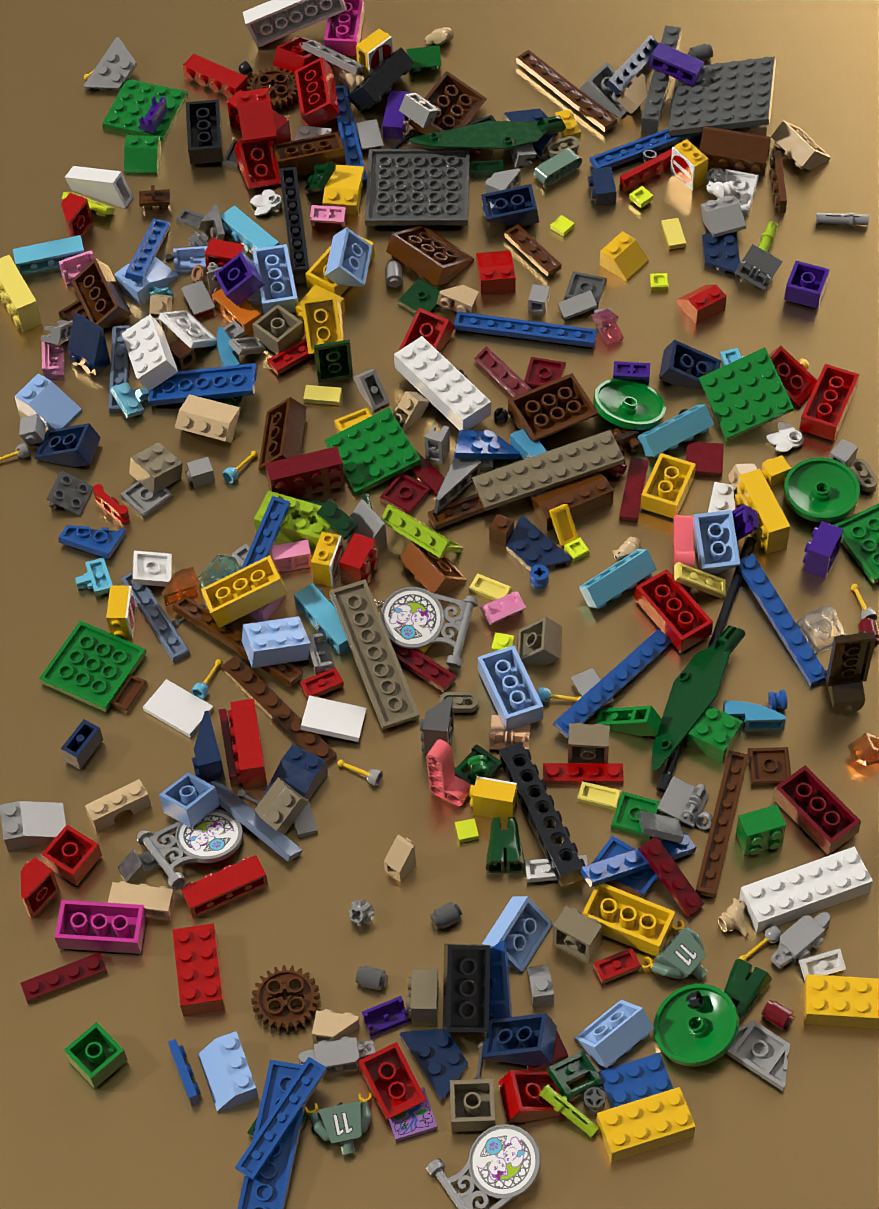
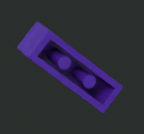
M659 42L651 54L648 67L694 86L702 73L704 62Z
M389 92L382 124L383 138L402 140L404 133H407L408 124L406 121H409L410 118L400 112L399 109L405 94H409V92Z

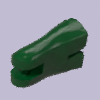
M495 817L490 827L486 871L490 873H520L525 870L526 866L517 821L515 817H508V829L500 830V817Z
M742 959L735 960L724 992L730 997L737 1009L739 1022L745 1017L749 1009L772 981V977L768 972L758 967H755L752 972L753 965Z

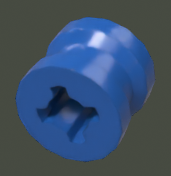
M538 564L531 568L530 583L533 587L541 589L548 585L549 570L546 566Z
M780 690L777 693L773 691L768 692L770 709H787L788 703L785 690Z

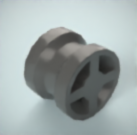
M591 1087L586 1090L583 1104L587 1112L597 1114L603 1111L606 1099L603 1090L597 1087Z

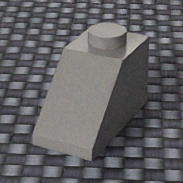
M512 169L494 173L485 182L486 193L517 187L521 182V170Z
M368 369L353 376L360 394L372 410L389 403L375 369Z
M548 966L526 967L533 1008L554 1005V991Z

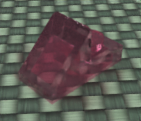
M606 308L591 315L607 347L624 339L616 323L619 317L611 310Z

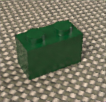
M330 498L317 511V516L338 535H341L345 541L358 528V524Z

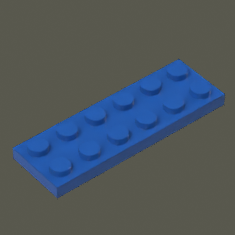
M256 363L179 371L150 390L148 402L150 406L183 403L189 394L209 400L254 395L258 367Z

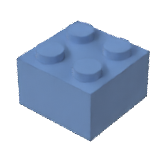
M189 772L159 794L164 813L190 828L220 806L216 787Z

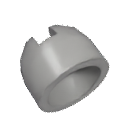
M707 812L698 814L695 820L697 827L703 830L709 829L713 819L712 815Z

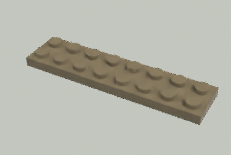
M611 430L472 477V482L484 510L487 511L623 464L624 457Z
M366 579L329 590L330 598L382 730L419 718L420 714Z

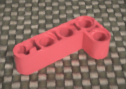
M674 515V565L680 562L694 568L693 516Z
M438 739L426 755L430 790L454 805L462 806L469 796L471 785L455 776L452 747L447 742Z

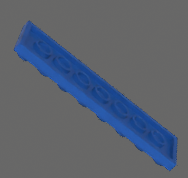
M270 1060L253 1139L303 1065ZM306 1104L255 1181L244 1176L237 1209H284Z

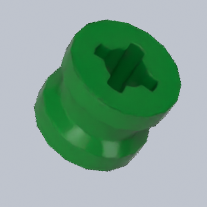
M475 755L468 759V766L471 768V778L476 779L477 776L487 777L490 774L486 756Z

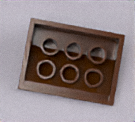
M446 71L424 98L439 109L433 124L431 125L428 122V125L423 128L411 119L408 124L426 135L432 132L463 127L472 120L487 98Z
M425 225L392 233L386 250L387 253L392 255V258L401 261L407 268H411L419 276L426 278L435 286L448 283L474 262L475 259Z
M573 373L508 399V414L520 430L524 429L533 442L598 415V411Z
M597 472L526 497V499L548 531L554 528L549 510L563 504H568L572 519L575 520L613 504L614 490L605 476Z

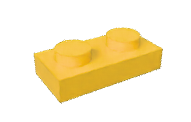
M571 109L555 112V116L559 115L566 125V129L561 132L563 138L568 136L581 137L580 129Z

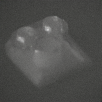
M832 606L818 608L803 615L797 621L799 629L815 655L831 649L834 637L841 634L848 635L837 618L838 613L836 609Z

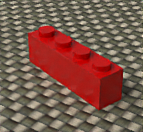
M194 53L182 65L184 78L226 95L229 98L240 90L247 91V76Z
M257 855L246 857L237 864L228 865L214 874H207L203 879L196 882H189L181 888V892L192 917H195L267 885L268 881L266 873Z

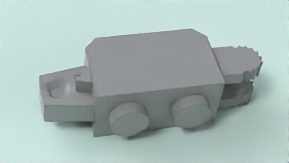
M822 912L814 919L811 916L805 915L780 935L778 949L772 955L771 961L780 969L790 962L794 965L798 960L806 958L813 947L816 949L823 943L824 932L829 928L831 915L827 912Z
M349 1036L342 1037L336 1041L323 1040L318 1044H314V1049L299 1053V1064L303 1065L307 1058L311 1057L327 1067L328 1070L324 1076L358 1070V1061L375 1053L374 1042L357 1041L356 1037L352 1038Z

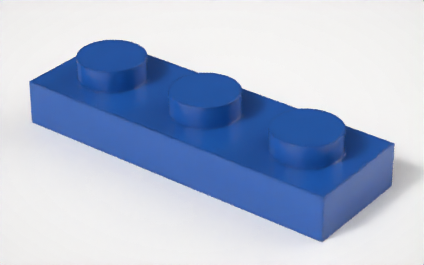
M176 1039L169 1041L168 1045L191 1106L199 1104L198 1095L201 1092L197 1082L192 1083L191 1076H194L190 1063L185 1064L183 1058L187 1057L183 1045L178 1046Z

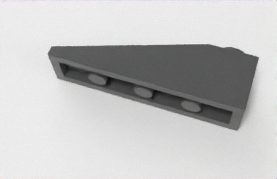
M477 459L452 460L436 497L434 513H439L472 482V477L479 475L481 461Z

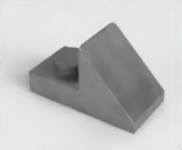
M214 205L202 219L199 230H210L211 237L223 240L225 232L218 206Z
M134 849L118 866L124 881L128 883L162 868L149 850L137 855Z

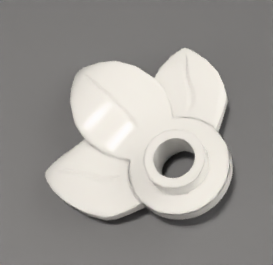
M270 189L264 190L262 195L254 196L250 200V203L257 207L254 215L261 216L268 214L271 210L279 209L282 205L281 196L275 194Z
M778 422L779 432L767 435L768 441L776 445V451L787 452L792 448L800 447L804 441L801 432L784 422Z

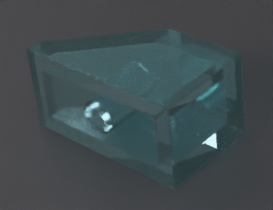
M218 554L197 578V581L202 589L241 570L235 557Z

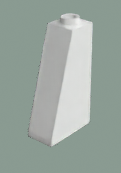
M73 166L65 176L71 190L121 208H126L134 198L121 171Z

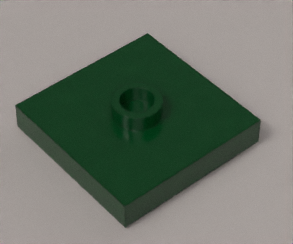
M418 279L398 299V305L415 314L418 308L433 313L439 306L436 303L441 290Z

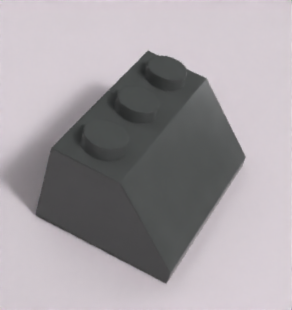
M447 697L426 711L425 719H421V751L425 752V760L426 755L438 739L447 742L450 746L452 745L454 732L453 697Z

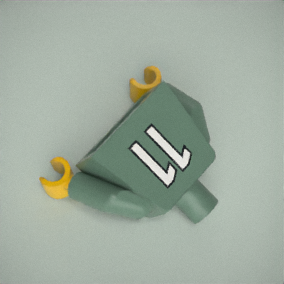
M679 920L677 921L679 928L672 925L674 937L654 959L656 962L653 963L650 957H645L644 961L649 963V965L644 966L640 964L641 969L645 973L653 971L654 973L676 979H683L692 973L698 980H701L708 972L700 964L706 956L701 937L690 928H684V922Z
M369 1092V1097L363 1099L361 1093H359V1101L319 1109L317 1103H314L315 1109L313 1111H309L307 1106L305 1111L310 1118L313 1129L323 1140L330 1141L331 1144L340 1142L342 1155L354 1153L353 1139L362 1137V1133L367 1131L372 1118V1095Z

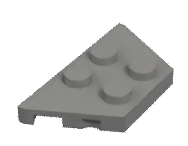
M116 36L84 84V89L99 88V90L120 91L126 79L130 77L136 68V61L118 36Z
M754 1020L739 1028L737 1037L726 1054L781 1091L785 1089L790 1044Z

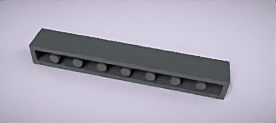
M665 25L661 43L679 50L681 27ZM655 69L641 121V132L651 134L657 133L659 130L672 78Z

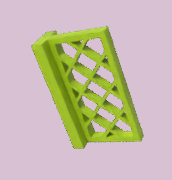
M387 505L381 517L385 525L439 558H443L446 552L461 553L463 547L392 505Z

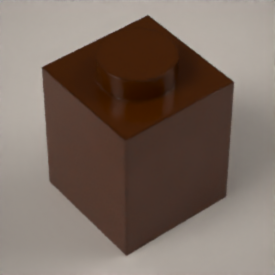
M180 338L169 344L175 364L181 370L196 361L194 349L186 345Z
M497 514L489 527V541L506 547L514 531V520Z

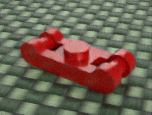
M101 484L94 485L93 493L96 503L120 524L127 525L130 522L127 506L119 505L116 498L110 497L104 492V487Z

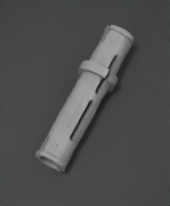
M817 212L816 224L868 226L869 214Z

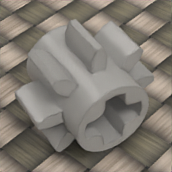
M710 169L705 176L708 180L705 184L708 185L709 181L712 183H725L726 178L724 176L726 173L722 169Z
M196 231L188 239L190 242L189 247L208 246V236L203 231L201 234Z
M366 899L356 900L351 903L353 908L348 910L351 921L356 922L358 926L372 922L370 917L375 915L373 904L366 902Z

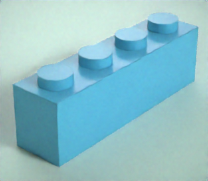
M236 206L220 215L224 232L229 234L235 242L243 244L245 250L253 254L252 249L279 245L275 238Z
M81 235L13 249L15 264L21 275L60 267L59 261L84 253Z
M696 405L638 436L645 455L657 458L660 453L664 454L663 451L677 448L679 446L678 443L694 439V435L697 433L703 434L709 431V427L713 426L714 423L707 406Z
M637 549L579 586V589L588 607L600 609L606 606L607 601L620 597L624 590L634 588L641 579L645 580L651 577L652 572L657 570L647 549Z
M311 583L295 593L296 607L319 633H324V638H327V642L339 655L348 651L350 646L331 600H327L323 590Z

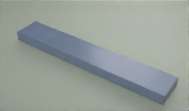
M130 325L112 327L109 413L123 412L110 390L115 385L126 382L129 384L130 357L122 333L130 328Z
M133 572L121 577V582L124 586H132L137 607L172 662L174 663L190 655L188 647L148 585L132 584Z
M216 779L209 782V784L216 787L220 806L286 861L301 855L303 850L262 820L253 808L219 780Z

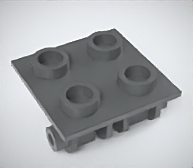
M752 244L743 260L740 261L735 274L765 291L783 261Z
M60 470L47 497L49 506L52 509L60 506L80 516L94 486Z

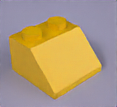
M623 231L600 251V266L626 282L649 262L636 239Z

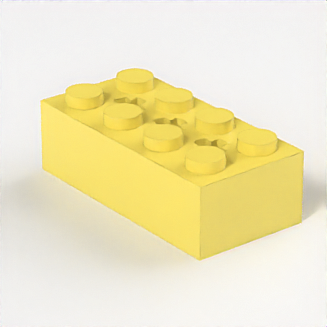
M10 255L0 258V298L3 303L6 302L8 313L10 315L13 314L12 318L15 325L20 326L23 332L41 325L42 321L37 302Z

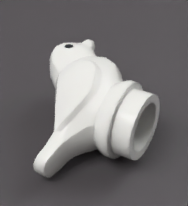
M709 181L707 185V191L719 199L736 194L732 181H726L725 183H712Z

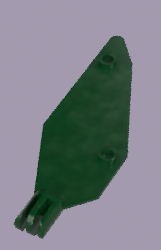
M559 115L543 118L538 122L486 121L409 139V142L411 144L439 148L511 149L535 143L543 135L563 132L566 129V125Z
M728 625L715 642V645L697 652L673 682L658 735H656L652 747V769L654 771L661 769L717 697L729 656L745 636L743 629Z

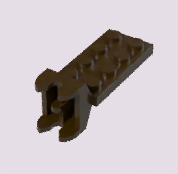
M863 631L851 635L841 634L833 639L828 670H825L824 678L831 697L833 711L836 714L843 712L846 706H851L855 712L864 706L863 682L867 681L876 641L874 631Z

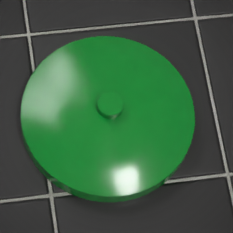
M630 379L604 381L596 388L593 397L594 407L604 419L627 429L645 430L653 428L661 423L666 411L665 402L658 392L641 382Z
M811 458L799 462L789 471L784 484V496L790 508L799 516L815 522H833L846 517L856 507L860 495L859 481L853 471L843 463L829 458Z
M691 984L681 987L671 993L661 1003L656 1012L653 1025L655 1040L662 1052L675 1063L684 1066H702L712 1063L730 1049L737 1037L739 1030L737 1009L730 997L715 986ZM695 991H699L704 999V1007L699 1009H691L687 1006L690 1004L689 1001H686L687 996Z

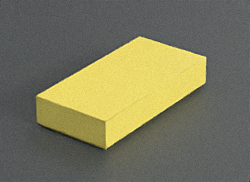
M679 219L661 220V226L669 250L686 247V240Z
M306 385L303 401L304 403L339 406L342 388Z
M477 573L469 587V591L494 601L510 594L512 587Z
M582 781L577 802L616 811L621 790Z

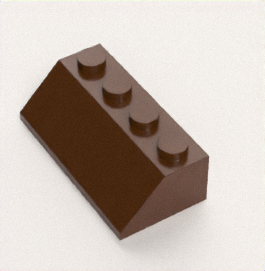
M704 126L699 151L708 158V166L765 175L769 160L771 137Z
M338 132L272 145L278 171L280 168L296 167L297 176H304L314 173V167L317 164L325 165L327 162H334L335 165H346L344 147Z
M95 258L71 280L89 320L101 328L118 326L132 315L109 266Z
M291 397L267 411L258 467L260 471H266L265 463L300 455L307 407Z

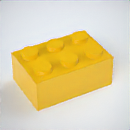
M660 453L641 494L640 508L674 519V515H678L693 482L696 464Z

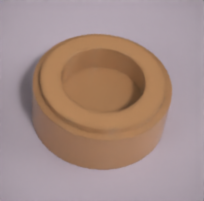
M196 265L191 272L192 280L204 282L207 278V268L202 265Z

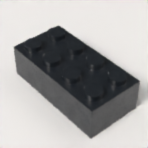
M400 47L385 57L347 96L348 99L359 111L365 108L366 110L370 109L382 100L381 97L391 91V86L396 85L401 80L402 75H406L411 70L410 66L414 61Z
M219 99L186 102L190 165L222 162L224 158Z
M444 944L442 1030L445 1032H489L490 945Z

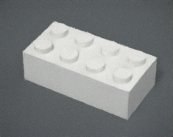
M151 315L143 318L122 333L136 378L148 391L178 372L163 328Z

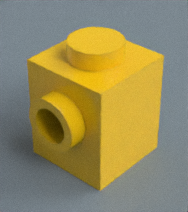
M781 455L763 462L761 472L769 487L785 482L791 467Z

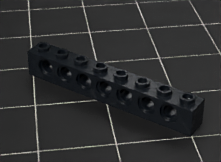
M296 167L280 168L294 283H306L309 262Z
M522 742L499 749L503 769L509 781L517 783V798L560 887L583 880L584 877L580 872L581 868L586 866L582 858L579 859L577 846L574 842L571 843L569 839V830L566 826H563L561 814L555 810L554 800L551 795L547 794L544 780H540L538 776L537 765L531 762L530 751L524 748Z

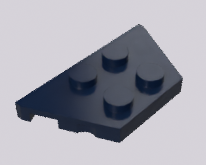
M540 108L504 113L506 121L538 122L543 118H548ZM558 133L543 135L537 142L532 143L534 150L539 155H543L544 149L552 143V139Z
M737 231L713 237L710 232L702 235L704 266L717 269L723 273L726 271L735 273L740 263Z
M520 516L506 546V550L529 571L538 564L551 569L555 568L557 564L566 563L568 565L572 563V558L525 516Z
M442 1029L399 1033L401 1040L436 1096L443 1103L450 1091V1080H458L468 1067V1062L450 1033Z

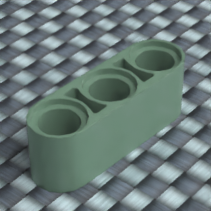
M568 148L537 166L534 170V176L545 186H549L578 169L582 164V159Z

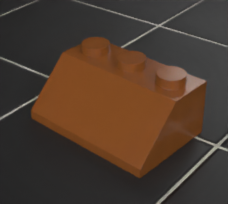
M413 541L408 544L399 557L404 563L403 566L414 574L416 581L423 584L426 590L431 593L445 596L467 581L464 575L445 555L443 558H439Z

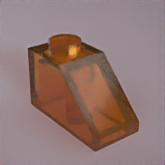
M194 567L184 568L174 573L162 592L165 606L174 604L184 595L189 598L202 595Z
M864 733L848 745L851 752L850 756L854 762L866 766L879 762L878 736Z

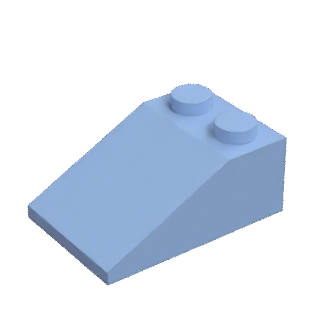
M157 257L154 258L142 282L125 278L126 270L130 264H127L115 273V279L120 290L140 306L150 299L151 294L148 293L150 286L165 288L179 278L176 272Z
M39 373L14 396L19 411L27 416L38 414L46 424L45 426L50 430L66 427L82 412V409L60 388Z

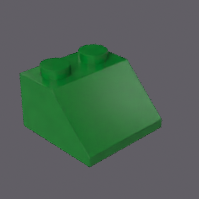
M440 45L406 49V53L414 61L410 66L412 72L422 71V68L428 67V70H437L438 66L442 65Z
M126 135L124 174H158L162 153L160 136Z

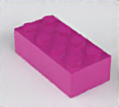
M344 0L347 10L327 20L324 45L344 56H357L356 45L360 43L365 13L364 0Z
M61 900L54 938L59 949L141 954L147 914L144 905Z

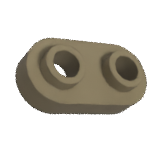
M568 136L550 143L547 147L548 156L552 158L568 148L576 152L579 149V140L574 136Z
M863 459L853 460L850 464V469L856 475L860 488L866 492L875 490L878 478L869 464Z
M445 692L439 699L440 703L447 697H453V713L474 712L479 706V698L473 692Z

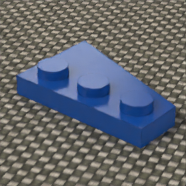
M67 525L59 535L58 540L59 543L109 559L125 537L126 529L109 531V528L103 527L101 530H95L89 526Z

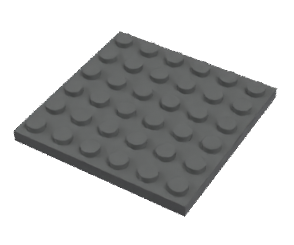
M775 56L703 65L702 73L694 86L676 79L668 129L669 136L703 132L704 126L725 130L770 124L776 68Z
M369 149L365 225H468L470 149Z

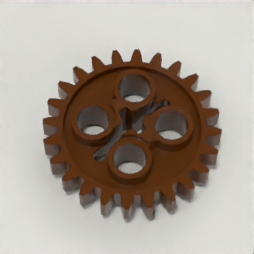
M272 67L270 71L265 68V72L259 70V75L253 74L254 78H250V82H247V91L262 88L269 89L273 110H276V107L282 109L283 105L288 107V103L293 104V100H297L295 75H292V71L288 73L286 69L280 71V67L277 70H274Z
M283 965L282 971L274 967L275 973L272 974L270 971H267L268 977L260 976L261 983H255L257 990H252L254 998H251L252 1005H254L252 1007L253 1012H256L258 1020L262 1019L263 1026L269 1023L270 1030L277 1026V1030L280 1032L282 1027H285L286 1032L289 1033L290 1027L293 1026L294 1030L297 1031L298 1024L305 1027L304 1020L311 1022L312 1017L310 1014L316 1015V1008L320 1007L318 1000L321 999L320 993H318L319 987L315 985L314 978L309 979V972L303 975L302 968L295 972L293 965L290 970H286V966ZM294 986L301 987L298 990H292V987ZM272 988H279L277 992L270 991ZM296 1005L302 1006L299 1010L292 1009ZM274 1007H279V1008H280L279 1011H276V1012L271 1011V1009L274 1008Z

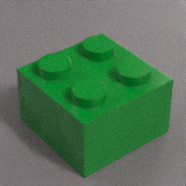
M710 705L690 730L687 746L723 763L729 750L732 749L741 734L743 721Z
M778 805L738 815L735 835L744 856L749 854L756 855L762 850L769 848L776 849L783 844L786 823Z
M98 1022L94 1023L64 1049L67 1060L94 1089L128 1061L124 1049Z

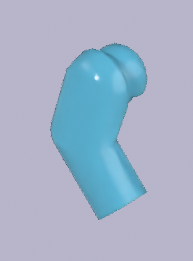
M150 286L148 288V293L151 295L159 294L174 297V293L168 287L156 288Z

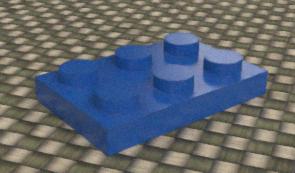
M612 835L591 864L635 850V848ZM648 868L615 880L640 892L643 899L659 877L652 868Z
M660 1053L598 1072L603 1080V1089L610 1108L674 1089Z

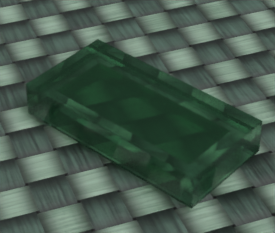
M503 160L470 162V178L491 177L494 173L504 171Z

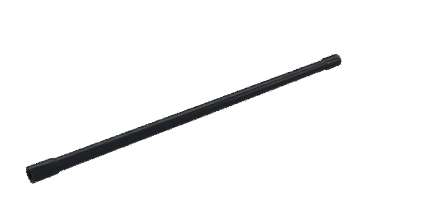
M753 537L745 538L739 559L752 554L756 544V540ZM737 567L708 647L715 645L717 639L724 632L743 578ZM686 737L668 758L664 772L661 774L656 790L662 794H665L673 777Z

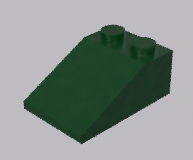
M350 339L314 345V362L318 382L353 377Z

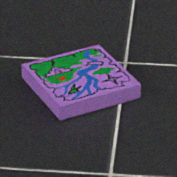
M424 1087L421 1090L426 1098L425 1102L389 1119L396 1142L437 1129Z

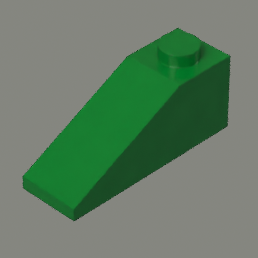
M652 706L599 709L595 724L608 725L612 731L636 736L658 735L662 719Z

